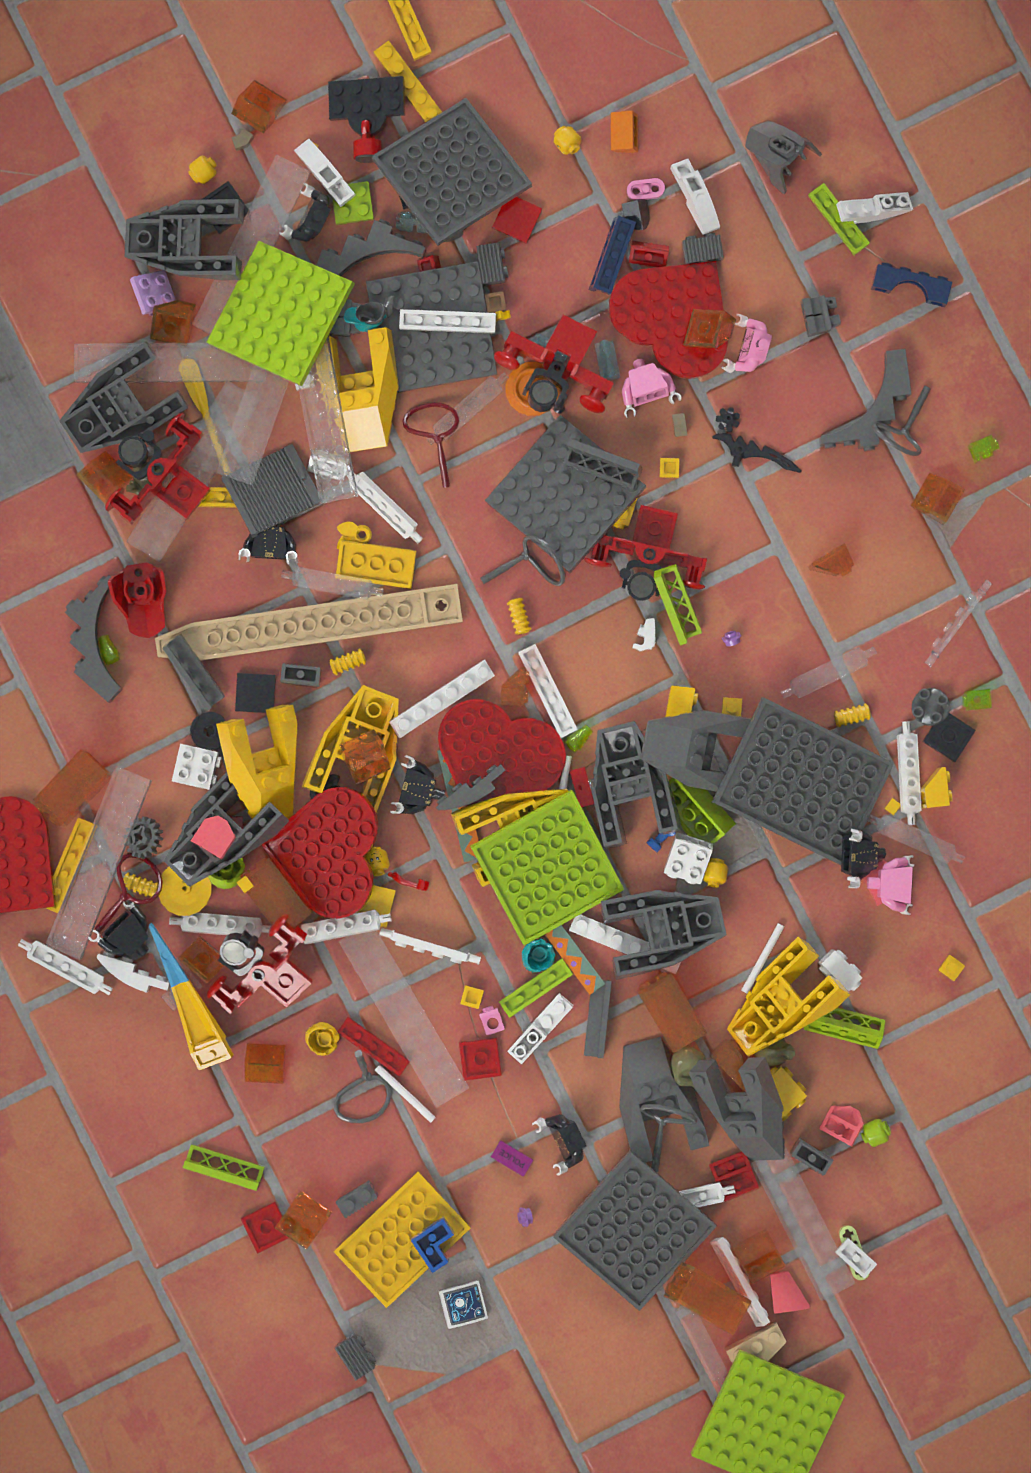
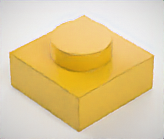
M660 458L659 478H679V458Z
M723 697L722 713L741 716L742 699Z
M948 955L938 971L952 981H955L965 965L951 955Z
M465 985L460 1004L479 1009L484 990Z

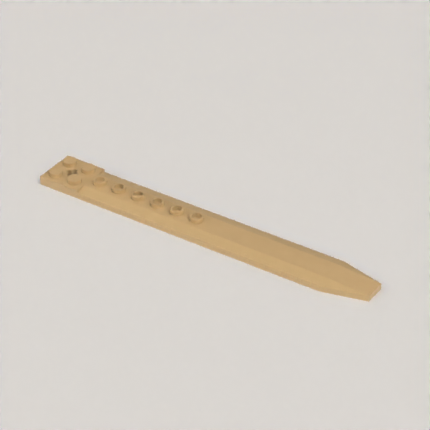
M453 584L194 622L156 637L155 642L157 656L169 658L162 648L167 642L182 634L201 661L461 623L463 620L458 586ZM439 601H442L443 604H447V607L444 608V611H440L439 608H436V605L439 604Z

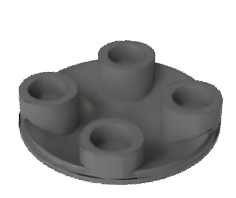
M936 688L921 689L912 701V713L915 719L924 725L933 726L941 723L946 719L950 711L948 697L944 692Z

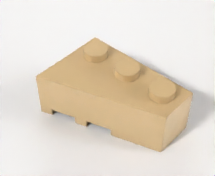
M775 1321L725 1347V1350L732 1364L739 1349L769 1361L787 1341Z

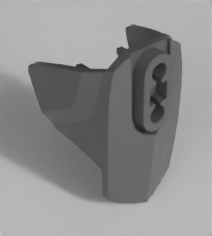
M771 121L751 127L746 138L745 147L756 156L769 176L771 184L783 194L787 192L783 175H791L786 166L791 164L798 155L803 160L807 159L802 152L804 147L818 156L822 155L811 141Z

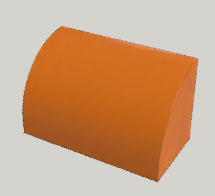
M634 111L611 112V151L620 153L638 152V114Z

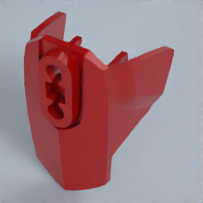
M147 562L127 565L119 574L112 576L108 580L112 601L126 617L130 633L143 638H151L165 628L164 597L166 595L164 573L160 567H155ZM137 570H142L140 577L135 574ZM141 587L145 589L143 595H139V590Z

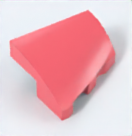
M789 1271L769 1273L774 1313L810 1308L809 1303Z

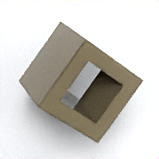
M244 128L239 135L231 137L236 151L247 148L254 139L253 134Z
M684 413L672 415L675 437L686 436L687 428Z

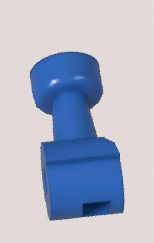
M659 833L655 839L650 838L646 843L658 853L662 848L660 844L676 833L666 835Z

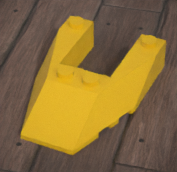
M387 327L368 330L373 371L341 376L337 340L331 336L327 337L316 359L324 399L350 452L388 447L392 426L391 421L393 411L395 410V400L399 384L392 330Z
M362 685L324 732L302 787L322 793L334 760L338 758L369 770L361 794L370 801L375 812H377L396 762L397 734L389 721L398 716L399 699Z
M279 705L266 709L274 747L255 753L251 752L244 719H231L217 723L216 726L229 781L235 786L239 793L237 795L240 800H243L251 819L269 802L287 819L293 816L297 755V719L294 706Z
M568 789L505 794L463 807L452 812L451 816L461 835L495 820L501 829L568 792ZM479 862L472 864L480 885L484 887L490 884Z
M797 937L757 976L754 988L751 992L747 993L745 997L747 1000L743 1007L738 1009L727 1028L747 1056L766 1048L828 1014L850 996V993L840 981L828 975L802 1001L790 984L819 955L808 942L800 937Z

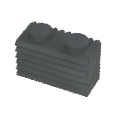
M707 233L702 238L688 236L682 241L685 264L721 261L724 258L720 235Z
M499 242L476 246L483 286L505 283V278L508 277L507 266H503L502 259H505L504 247L500 248Z
M283 663L280 682L320 687L322 670L320 667L316 668L315 666L308 667L307 665L305 667L300 664L297 666L296 664L289 665Z
M800 1138L790 1151L792 1157L822 1176L826 1174L834 1161Z
M370 1180L339 1198L336 1204L343 1216L347 1218L354 1214V1212H357L358 1209L361 1210V1207L364 1208L365 1205L370 1204L371 1201L374 1202V1199L377 1200L378 1193Z
M354 1333L337 1344L335 1350L356 1381L375 1369L376 1359L371 1352L367 1353L364 1346L366 1344L360 1335L357 1337Z

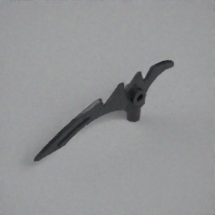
M717 433L712 436L713 439L721 440L729 447L731 456L734 457L732 462L734 467H739L741 459L761 457L776 462L783 469L798 473L802 472L792 461L768 446H764L760 450L753 440H750L747 445L742 436H738L734 442L732 435L727 433ZM770 453L773 454V455H775V456H777L778 458H780V459L783 460L784 462H786V463L789 465V467L786 466V465H785L784 463H782L781 461H779L778 459H776V458L770 456Z

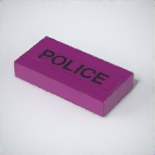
M501 1140L490 1156L523 1177L533 1162V1159Z

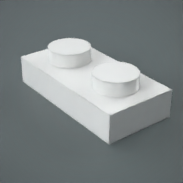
M848 1237L835 1251L864 1279L877 1265Z

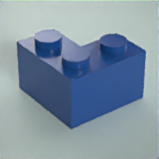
M444 1216L411 1238V1242L432 1273L449 1262L440 1244L452 1237L454 1231Z

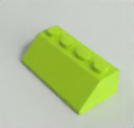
M674 778L669 780L682 829L688 836L714 844L736 825L735 821L721 806L712 802L714 798L706 789L686 786Z

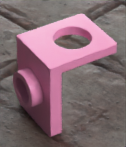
M493 1006L483 1008V1012L479 1013L486 1035L504 1030L498 1008L494 1009ZM490 1018H496L498 1020V1027L490 1029L487 1026V1021Z

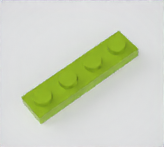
M824 183L808 194L809 198L854 256L870 244L853 221L841 222L836 205L838 201Z
M560 959L551 967L500 1000L499 1003L510 1018L573 974L564 960Z

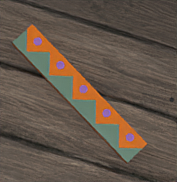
M438 750L437 753L449 797L454 793L452 789L456 784L441 751ZM462 806V807L455 808V809H451V810H452V812H454V811L459 810V809H461V808H463V807H466V806ZM456 828L464 862L477 860L470 847L479 841L476 829L461 835Z
M562 925L544 934L589 995L605 984Z

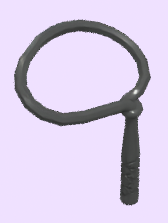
M927 386L923 387L905 428L900 430L881 422H874L872 424L873 431L895 449L911 456H919L922 449L909 435V429L919 414L931 389ZM877 427L898 435H905L917 451H911L900 446L884 435Z
M528 535L523 539L524 551L519 557L480 578L483 584L522 560H529L546 581L555 586H561L565 583V572L561 561L549 544L537 536ZM528 540L539 542L549 551L558 566L561 577L560 581L552 579L537 561L529 555Z
M357 1050L355 1057L363 1072L362 1077L343 1088L336 1095L334 1111L337 1117L343 1121L366 1123L384 1113L390 1102L391 1089L388 1082L381 1076L371 1075L368 1072L362 1051ZM379 1080L384 1084L387 1093L386 1101L376 1114L368 1118L352 1119L340 1113L338 1102L341 1096L364 1081Z
M645 1104L641 1106L640 1111L655 1119L659 1124L651 1166L655 1172H658L663 1128L666 1123L694 1125L697 1123V1118L690 1113L672 1107ZM646 1109L667 1111L690 1120L661 1119Z

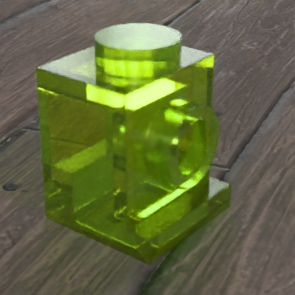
M992 435L968 445L974 463H978L981 460L980 457L984 460L993 456V452L1000 449L996 438L993 439Z
M990 689L965 691V695L962 696V705L966 707V711L992 708ZM975 696L980 698L979 703L974 702Z

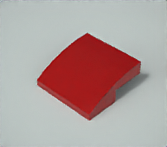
M742 1151L709 1164L716 1183L720 1182L722 1188L734 1185L736 1193L724 1195V1202L759 1189L750 1162Z

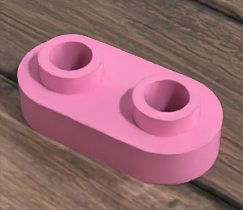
M658 178L632 181L627 187V196L633 201L657 199L663 195L665 185ZM656 186L659 190L657 192H653L651 188ZM638 189L640 193L635 195L633 190Z

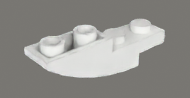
M310 139L294 150L340 207L356 196L335 167Z
M689 159L672 164L670 169L687 199L686 205L701 233L704 235L720 229L714 205L698 170H694Z
M908 192L880 194L870 199L839 201L836 204L841 222L854 221V224L882 220L913 210Z
M106 951L103 954L99 953L97 955V959L111 974L135 989L146 993L149 992L150 986L167 991L170 989L167 977L157 975L156 978L149 976L150 972L138 969V972H135L137 964L132 963L133 959L123 956L122 959L114 958L115 954H110Z
M559 993L507 1052L522 1064L574 1005Z

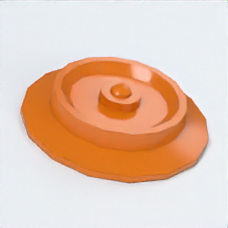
M525 362L521 364L518 369L513 370L509 374L505 384L506 397L510 405L518 413L527 416H540L546 413L535 411L530 407L527 399L529 391L526 396L522 395L536 368L543 369V364L539 362ZM535 378L534 381H533V383L536 382V381H538V380H546V379ZM555 385L558 392V396L556 399L557 401L560 394V388L557 385Z

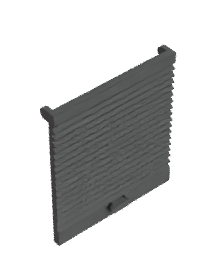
M293 444L221 477L252 538L268 528L323 503Z

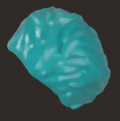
M541 938L526 944L522 950V962L528 971H544L551 967L555 960L553 945Z

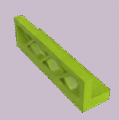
M675 564L654 571L655 583L680 645L686 644L689 637L701 634L702 629L678 567ZM674 571L676 575L674 582L666 580L664 574ZM674 587L682 591L683 594L680 599L672 596L671 592ZM680 604L688 607L689 611L686 616L678 612ZM689 621L695 624L696 629L686 632L684 626Z
M837 1007L805 1026L804 1030L878 1049L883 1039L885 1020ZM838 1014L842 1017V1019H834L832 1015ZM851 1019H857L861 1024H853ZM869 1025H880L879 1030L872 1029Z
M193 1144L190 1145L183 1165L184 1169L255 1191L259 1187L265 1168L264 1166ZM193 1150L200 1151L205 1159L200 1162L192 1161ZM214 1156L220 1157L223 1165L218 1168L212 1167L208 1159ZM236 1162L239 1164L241 1171L235 1174L231 1173L227 1165ZM250 1168L258 1169L257 1180L248 1178L245 1171Z

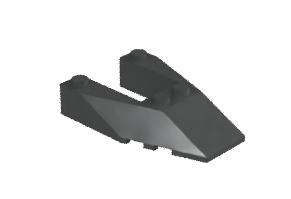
M239 199L181 200L179 203L171 206L166 205L159 210L126 219L124 257L179 276L214 280H241L242 261L237 256H201L202 225L243 224L244 205Z
M147 341L98 372L59 420L80 453L120 444L125 438L131 436L138 437L139 433L143 434L147 430H154L189 407L180 391L177 390L145 411L132 392L125 378L157 358Z
M698 710L697 712L683 713L678 716L649 720L640 759L686 786L717 792L726 773L710 770L717 734L743 738L752 718Z
M635 721L597 731L592 795L603 845L606 848L627 844L619 805L648 797L652 798L659 833L666 835L682 831L678 809L667 774L640 759L644 735Z
M227 772L192 807V813L187 822H184L181 834L174 841L164 860L189 887L247 855L277 835L289 822L269 802L242 829L226 813L240 799L235 786L229 781ZM222 817L228 821L236 836L222 860L191 842L206 818Z
M655 890L601 901L600 904L604 924L643 916L650 950L613 957L612 964L616 980L674 966L727 935L718 897Z
M661 1037L623 1046L619 1108L630 1150L645 1163L653 1161L643 1122L653 1118L640 1111L641 1106L645 1104L668 1106L694 1115L697 1118V1123L694 1125H684L690 1150L710 1146L695 1090L692 1086H679L675 1082L671 1065L673 1055ZM646 1109L658 1117L674 1114L657 1109ZM681 1116V1118L684 1120H690L686 1117Z
M755 1057L746 1060L738 1070L746 1092L733 1093L727 1092L716 1059L699 1060L689 1072L694 1088L729 1138L750 1161L783 1160L785 1158V1145L782 1129L784 1128L782 1112L784 1108L766 1058Z

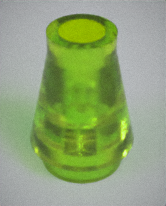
M109 635L99 637L102 661H105L106 665L119 661L120 652L110 640Z
M585 724L582 728L569 735L565 744L575 753L578 750L581 751L593 731Z

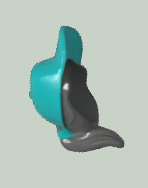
M394 296L387 297L383 304L369 302L364 305L359 304L357 307L348 308L344 313L345 322L354 324L360 332L376 329L383 319L391 316Z

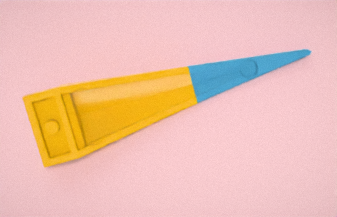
M150 923L149 928L164 965L182 1021L189 1051L199 1070L232 1058L234 1054L225 1039L226 1036L155 926Z

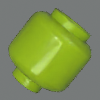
M875 1119L864 1124L861 1136L865 1143L876 1147L889 1141L891 1130L886 1121Z

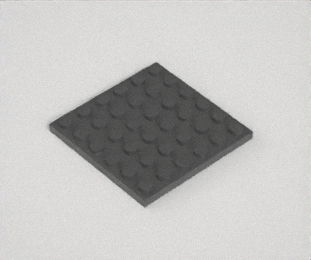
M467 98L372 156L374 163L437 246L532 187V182Z
M478 261L366 281L369 302L383 304L387 297L394 296L391 316L383 319L376 329L387 327L392 330L399 384L397 393L498 375L491 333L399 329L400 309L487 313Z
M560 415L485 501L525 536L534 535L549 544L561 561L562 567L571 573L645 490L646 485L638 479L635 489L631 490L564 465L563 461L568 452L567 443L569 438L597 449H602ZM573 452L569 461L573 463L582 461L581 455ZM593 459L586 462L589 469L594 470L600 467L597 460ZM613 466L604 469L605 474L608 476L617 474V470ZM628 472L622 475L624 482L632 483L633 474ZM531 540L544 552H546L551 558H553L549 551L543 545H541L539 542L535 540Z
M629 1150L553 1234V1238L640 1311L717 1225Z

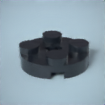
M205 712L198 715L190 727V734L194 743L206 750L220 748L221 743L216 724L224 722L225 719L215 712ZM213 726L214 735L206 736L205 728Z

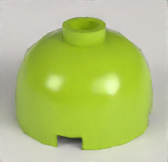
M243 858L208 876L210 882L221 889L236 887L238 885L236 882L242 879L245 874Z

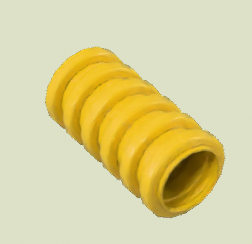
M516 598L507 602V605L510 607L508 610L511 611L510 617H513L511 621L515 624L513 628H516L515 634L517 635L532 630L529 627L530 621H527L528 616L525 614L527 613L524 610L525 604H522L523 598Z
M360 648L357 652L352 651L351 654L341 655V658L336 657V660L330 659L329 662L333 674L336 676L339 672L341 674L344 673V670L349 671L350 668L355 669V666L360 667V664L366 665L365 656Z
M866 703L863 706L858 705L856 708L852 706V709L846 708V710L840 709V712L834 711V719L838 727H841V725L847 726L848 723L850 725L853 722L858 723L859 720L863 722L864 719L870 720L871 718L870 709Z
M127 872L123 878L125 886L129 891L132 889L134 893L139 892L140 895L143 893L146 897L149 895L151 898L158 889V882L147 881V878L141 879V876L130 875V872Z

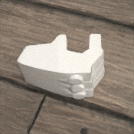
M654 618L646 619L645 624L640 625L637 635L644 638V644H633V649L641 652L647 649L651 650L655 646Z

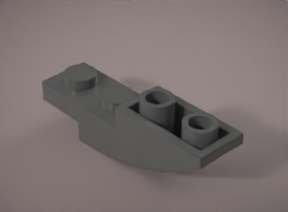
M494 764L486 771L488 773L483 779L478 777L471 783L473 785L472 788L467 783L464 785L459 783L452 789L453 794L449 797L444 795L437 801L438 806L436 809L438 811L455 809L481 799L495 789L491 782L502 774L505 769L501 764L498 767Z

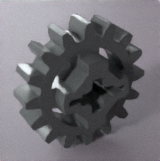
M148 817L136 818V823L130 822L132 827L126 828L129 833L124 835V838L128 839L124 844L129 846L127 851L132 853V856L141 859L151 858V853L157 854L156 848L162 847L159 841L164 839L160 837L163 830L158 829L160 824L155 823V819Z

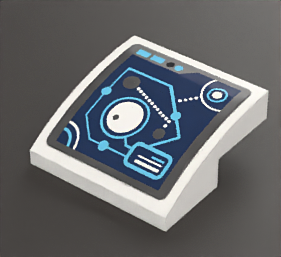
M476 1280L438 1291L448 1329L488 1319L479 1281Z

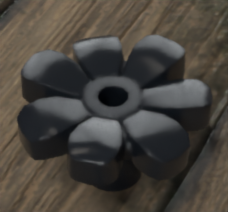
M724 408L719 411L721 416L717 415L715 419L716 422H720L718 428L723 430L726 427L727 432L733 430L732 426L737 428L739 422L736 420L740 418L739 413L733 414V408H728L727 412Z

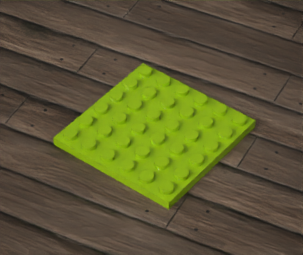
M258 241L241 274V280H238L207 343L299 386H303L355 283Z
M572 790L470 846L524 946L600 904L601 901H605L624 890Z
M739 1349L690 1454L697 1459L731 1473H809L845 1395Z

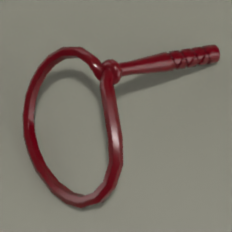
M434 402L416 406L404 415L402 420L403 427L411 434L434 439L438 447L442 486L444 488L449 487L450 482L442 441L444 437L451 435L457 429L459 416L454 408L444 403ZM429 407L445 408L455 418L454 425L450 430L439 435L412 429L408 426L407 420L410 415L418 410Z
M128 853L119 858L116 870L122 893L120 894V899L108 910L99 924L96 925V931L101 932L124 901L130 900L136 904H148L156 900L160 895L163 885L162 875L156 865L147 857L141 859L132 856V853ZM127 858L140 859L155 872L158 878V889L151 898L140 900L127 893L121 873V865Z

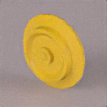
M170 867L162 873L163 885L159 898L161 904L169 912L178 916H190L200 912L207 905L212 889V883L208 877L189 887Z

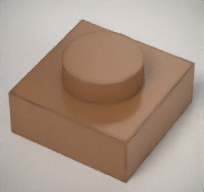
M503 291L484 294L487 313H495L501 310L502 312L506 311Z

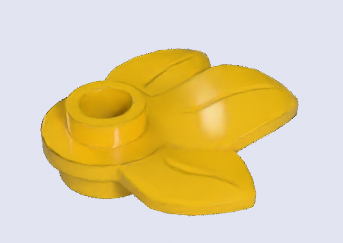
M353 522L339 524L337 529L342 536L337 543V549L339 550L340 540L361 543L369 542L372 537L370 528L366 525L357 526ZM360 531H365L366 536L364 538L359 537Z

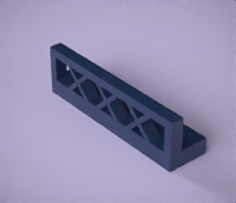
M619 215L613 218L588 290L593 292L598 290L608 295L611 294L636 222Z

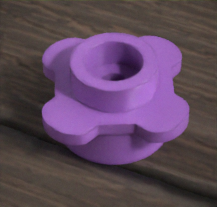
M730 631L725 633L722 640L726 646H733L741 642L740 632Z
M519 1208L517 1213L518 1221L523 1227H528L529 1224L533 1223L531 1210L529 1208Z

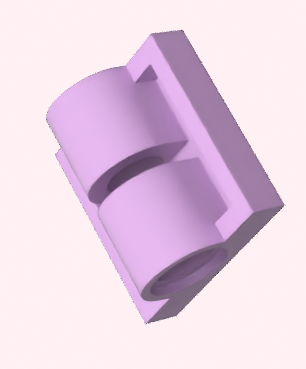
M164 270L134 276L130 279L143 315H157L178 306Z

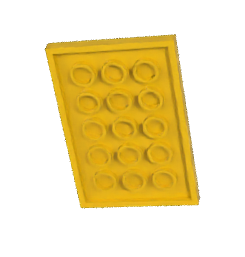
M418 1171L334 1250V1253L387 1308L429 1268L411 1242L412 1237L444 1216L454 1231L452 1237L440 1244L445 1253L471 1227Z

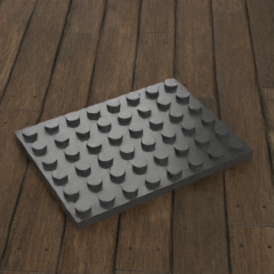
M762 697L712 802L841 865L842 836H852L851 829L863 830L894 763Z

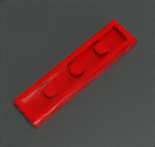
M350 1017L346 1018L337 1031L339 1035L399 1077L410 1063L408 1058Z

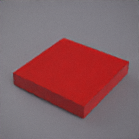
M515 197L501 206L492 229L527 244L542 212V208Z
M497 1037L459 1042L464 1081L502 1076Z
M276 1201L241 1218L257 1254L292 1237Z

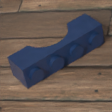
M889 263L877 265L871 290L889 294L896 286L909 283L916 285L922 290L926 303L941 307L947 305L952 282L948 281V278L943 276H937V278L930 277V274L926 272L914 273L906 267H900V269L893 268V265Z

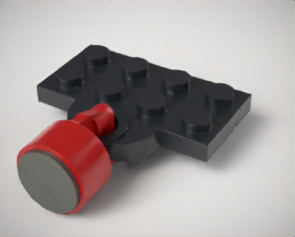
M396 76L328 82L330 121L348 120L354 132L361 136V139L353 141V158L361 163H374L372 156L382 150V141L376 139V134L383 131L386 125V117L405 116L404 77Z

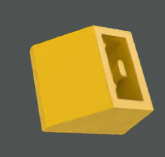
M671 686L665 717L692 713V705H696L698 698L695 688Z
M946 767L937 768L921 787L922 809L950 806L952 791L948 790L947 782H950V773L946 771Z

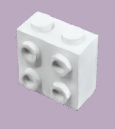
M180 744L172 782L210 790L217 782L215 771L216 768H220L222 757H219V752Z
M676 832L665 864L664 873L671 878H681L690 884L697 883L701 885L713 851V843Z
M831 949L818 962L820 965L819 970L826 977L830 975L840 981L847 991L856 990L861 985L860 980L862 977L859 975L861 971L854 964L851 963L849 965L846 962L848 958L842 951Z

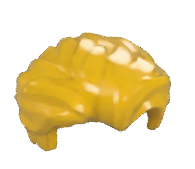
M318 1022L308 1028L305 1035V1041L310 1050L321 1056L329 1055L336 1050L337 1042L340 1039L336 1029L325 1022Z

